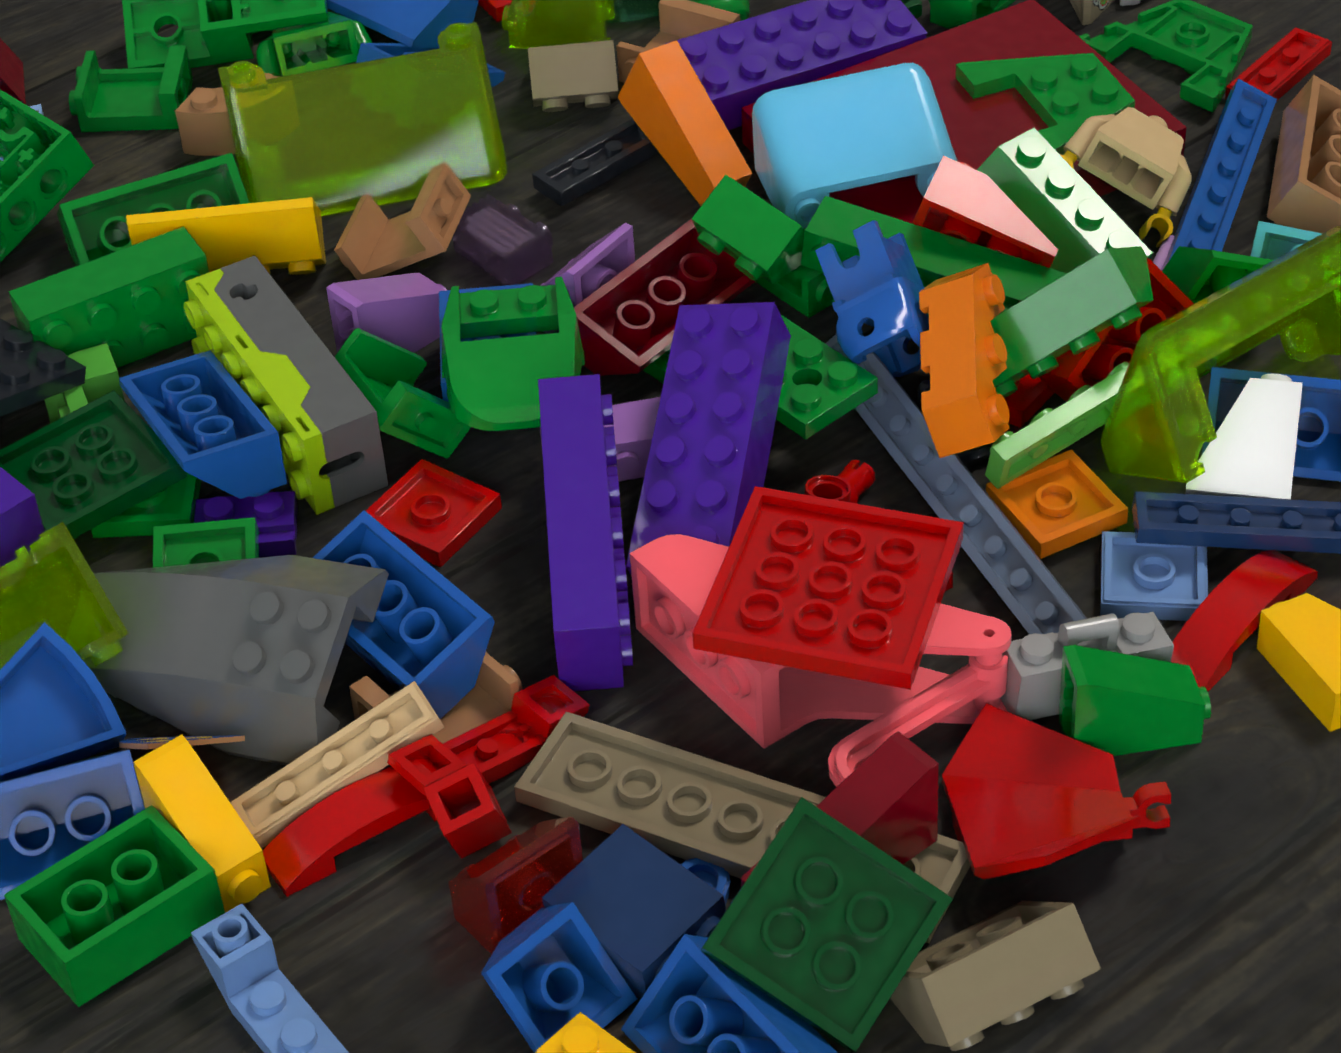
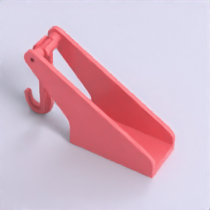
M675 534L657 538L630 553L636 629L763 749L805 724L818 719L873 720L843 738L832 748L828 757L829 778L836 787L890 736L898 731L909 739L934 723L973 724L985 703L1007 711L1001 697L1006 692L1008 656H1002V653L1009 649L1012 634L1007 623L998 618L941 603L923 654L968 656V664L950 675L919 666L912 688L908 690L693 649V630L729 547L690 536Z

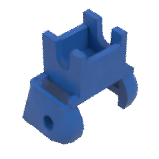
M872 220L853 230L860 256L855 255L841 262L834 245L831 243L815 250L835 301L832 305L834 312H837L838 315L836 325L837 341L846 357L851 362L860 364L867 360L866 355L875 352L894 377H901L920 370V349L917 353L910 355L907 350V344L912 339L920 348V333L929 330V313L924 314L920 310L919 291L925 287L904 235L899 232L887 239L883 237L878 222ZM863 324L874 327L873 332L869 336L864 337L862 334Z

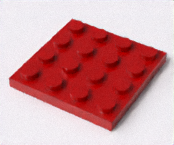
M755 486L693 630V649L911 690L963 540L964 522Z

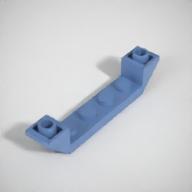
M242 903L191 932L193 941L232 1014L264 1053H349L279 970L271 937Z

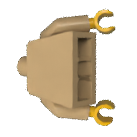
M1127 107L1116 116L1108 114L1091 116L1086 119L1063 147L1065 153L1061 156L1072 168L1077 160L1079 161L1078 166L1152 210L1155 207L1159 209L1157 214L1150 216L1140 228L1139 238L1141 240L1147 235L1151 227L1156 228L1161 235L1156 247H1160L1162 242L1172 234L1173 224L1170 217L1171 215H1177L1192 181V175L1186 159L1181 155L1184 143L1183 138L1168 129L1166 122L1161 117H1148L1131 107Z

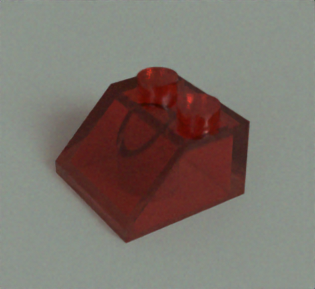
M572 816L539 822L523 834L509 839L504 846L478 863L467 866L458 876L449 881L454 918L491 955L503 938L544 907L542 897L583 861L579 823Z

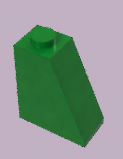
M1078 645L1063 646L1058 721L1062 734L1111 753L1113 756L1202 743L1204 720L1211 717V702L1206 687H1198L1189 665Z

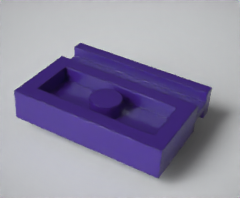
M295 491L268 492L261 496H248L242 499L235 496L196 499L194 523L255 517L258 525L259 558L296 555L295 542L297 539L298 504Z

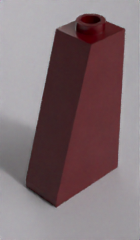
M898 731L878 747L816 807L901 864H905L938 839L939 763ZM757 863L741 877V887Z

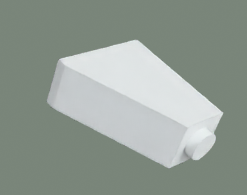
M1265 374L1261 376V379L1250 378L1187 478L1185 494L1291 500L1302 383L1292 382L1290 377L1281 374Z

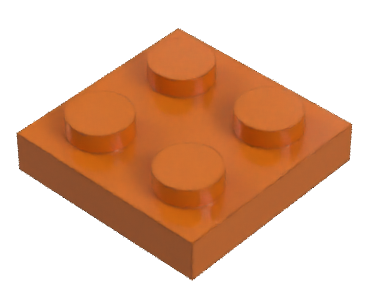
M1072 449L1043 461L999 489L991 482L986 484L988 495L1040 559L1102 534V531H1110L1127 524L1128 507Z

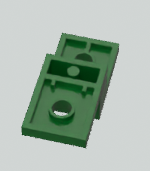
M122 0L128 69L165 67L169 46L186 45L191 68L254 59L252 32L329 21L326 0ZM166 24L178 26L177 31L172 36L161 37L157 35L159 29Z
M782 316L791 339L776 420L806 440L878 393V378ZM670 349L643 369V371L662 384L664 383Z

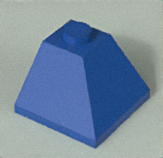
M573 902L546 906L539 909L498 943L481 972L534 1053L579 1012L604 1028L637 1000Z

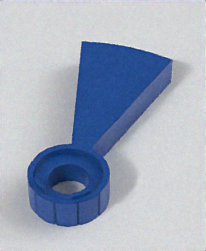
M45 622L1 668L0 782L60 767L119 747V742L125 739L126 731L116 709L94 673L75 650Z

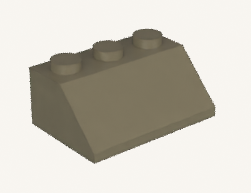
M1021 901L920 951L890 999L925 1043L950 1047L951 1051H958L980 1042L984 1038L982 1030L999 1021L1001 1025H1008L1029 1017L1035 1012L1032 1004L1048 996L1051 999H1060L1078 992L1084 987L1082 979L1101 970L1074 903Z

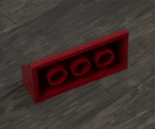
M690 219L574 307L584 351V366L592 373L600 374V376L640 373L671 348L679 305L727 304L755 281L739 271L734 265L737 260L726 252L722 251L720 255H716L706 249L697 240L699 234L692 219Z

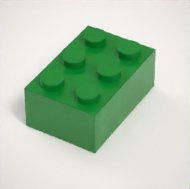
M152 805L4 894L18 939L78 1007L192 936L191 932L225 913L214 868Z

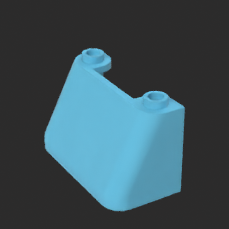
M902 63L772 90L758 98L753 106L752 123L756 173L772 205L802 225V228L808 226L825 196L829 197V193L915 175L916 187L924 196L943 155L957 161L931 80L925 70L915 63Z

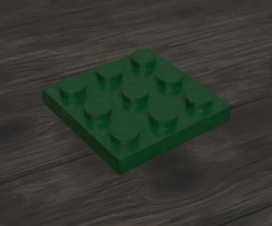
M114 390L0 450V467L35 494L46 537L55 548L78 538L90 529L112 517L122 514L125 510L188 477L187 473L177 463L156 433Z
M801 797L702 946L701 951L851 1053H854L953 898Z

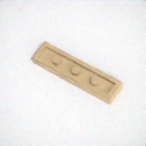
M413 681L230 803L262 849L288 825L317 803L342 788L389 765L387 763L388 754L425 736L434 735L445 728L417 683Z

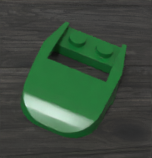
M555 277V285H529L523 288L502 290L484 289L468 293H460L459 286L451 287L441 325L442 378H445L447 397L451 411L459 421L479 430L504 431L541 427L538 379L580 376L581 366L585 365L576 312L563 278ZM559 330V333L461 341L463 338Z

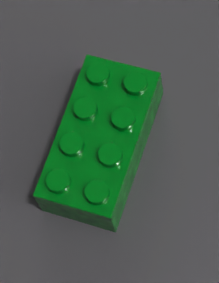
M183 226L8 292L18 328L31 333L34 341L40 340L54 349L63 351L66 356L79 350L107 343L116 368H119L197 337L196 330L190 325L184 310V302L189 301L185 281L209 273L205 253Z

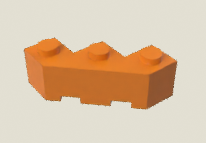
M988 263L937 279L919 291L920 310L924 314L929 313V330L920 333L921 369L930 375V390L921 393L922 413L939 458L993 443L1010 428L1008 424L1010 418L1008 405L1001 394H997L993 384V380L1007 369V350L1002 337L998 333H994L990 322L1005 310L1003 304L1005 292L1001 280L997 275L992 274Z

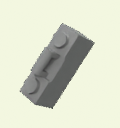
M1154 612L1144 614L1130 613L1120 619H1117L1116 615L1112 613L1063 623L1060 625L1058 633L1029 634L1023 639L1011 641L1009 649L1002 653V656H1008L1006 692L1001 697V700L1008 712L1027 720L1059 714L1063 646L1078 645L1171 662L1174 644Z

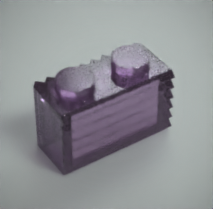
M487 194L485 199L481 198L478 203L474 202L471 207L467 206L452 237L456 253L460 252L462 257L466 256L468 261L472 260L474 265L477 264L480 269L483 268L486 273L489 272L491 277L495 276L497 281L501 280L503 285L505 283L507 285H516L553 263V238L549 229L541 222L534 223L524 217L514 204H504L490 194Z

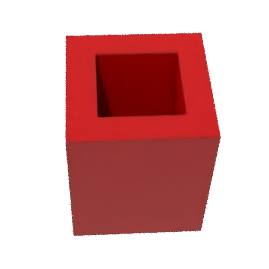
M474 762L423 788L444 837L461 859L512 833L491 786Z

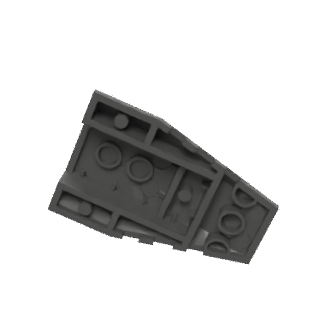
M296 555L94 573L68 644L91 669L108 695L119 698L133 705L136 709L150 716H155L190 736L244 735L245 741L210 745L228 755L286 766L337 732L340 721L324 707V703L352 619L366 622L374 621L389 573L385 569Z

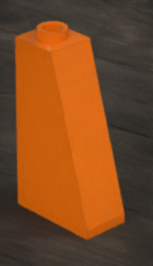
M675 40L639 53L618 95V99L693 197L702 206L725 174L745 187L752 172L678 41Z

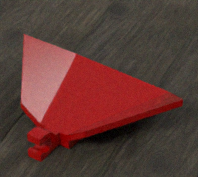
M985 703L942 773V784L952 810V824L957 839L964 844L974 876L984 880L1043 867L1103 841L1132 839L1133 829L1135 828L1159 829L1170 827V815L1165 805L1154 809H1147L1151 804L1157 802L1171 804V792L1166 782L1143 785L1134 793L1133 797L1123 798L1113 754Z

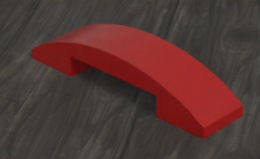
M1266 550L1249 558L1221 581L1187 620L1173 640L1174 647L1171 662L1189 665L1198 687L1205 686L1209 692L1231 669L1233 653L1259 627L1261 610L1269 608L1277 602L1287 601L1302 595L1317 579L1318 571L1276 550Z
M552 675L514 693L510 711L445 743H441L432 734L425 736L388 754L387 763L423 795H425L424 787L473 762L490 784L532 761L566 712L584 717L588 713L590 704L555 675Z
M389 767L333 793L294 820L264 848L263 854L266 868L286 897L337 872L334 857L425 810L434 822L437 819L426 795H423L393 767Z

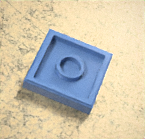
M1102 531L1100 616L1113 613L1117 618H1124L1130 613L1144 614L1154 612L1158 620L1187 621L1208 596L1207 547L1136 543L1135 533Z

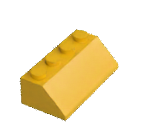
M312 197L126 215L132 245L184 226L205 253L209 272L252 256L258 258L269 274L270 269L288 268V273L292 275L316 272L315 265L326 264L321 210Z

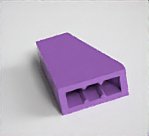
M419 272L337 282L326 287L337 353L356 328H360L413 353L440 337L439 291H447V289Z

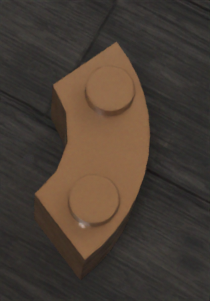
M254 72L245 80L226 87L213 89L196 87L175 110L183 152L199 156L236 154L234 147L258 140L261 147L286 135L300 122L293 80L273 76L269 73Z

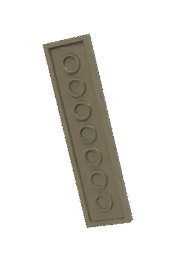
M569 712L563 715L514 786L516 801L609 834H612L624 824L662 852L685 860L698 858L722 867L725 871H728L729 875L740 879L760 860L801 797L815 806L826 798ZM938 834V839L935 843L903 865L954 898L970 867V862L963 842ZM946 911L944 912L939 922L933 929L926 943H930Z

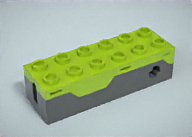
M252 256L185 281L189 301L184 302V310L190 325L196 330L197 338L192 339L195 355L211 350L278 431L285 472L288 474V480L292 491L296 493V498L298 500L305 498L318 515L387 487L388 480L377 411L258 258Z

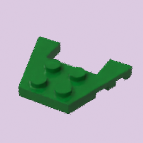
M1172 0L1138 13V21L1127 25L1119 22L1104 26V34L1091 39L1087 33L1078 37L1108 62H1112L1130 47H1134L1148 53L1153 59L1165 60L1184 68L1192 76L1181 83L1180 99L1213 112L1226 91V86L1230 83L1251 41L1253 25L1191 0Z
M1094 53L974 61L956 64V79L973 99L1016 88L1048 126V128L1038 130V132L1061 155L1065 153L1063 147L1089 117L1108 114L1116 116L1127 107L1135 108L1134 98Z

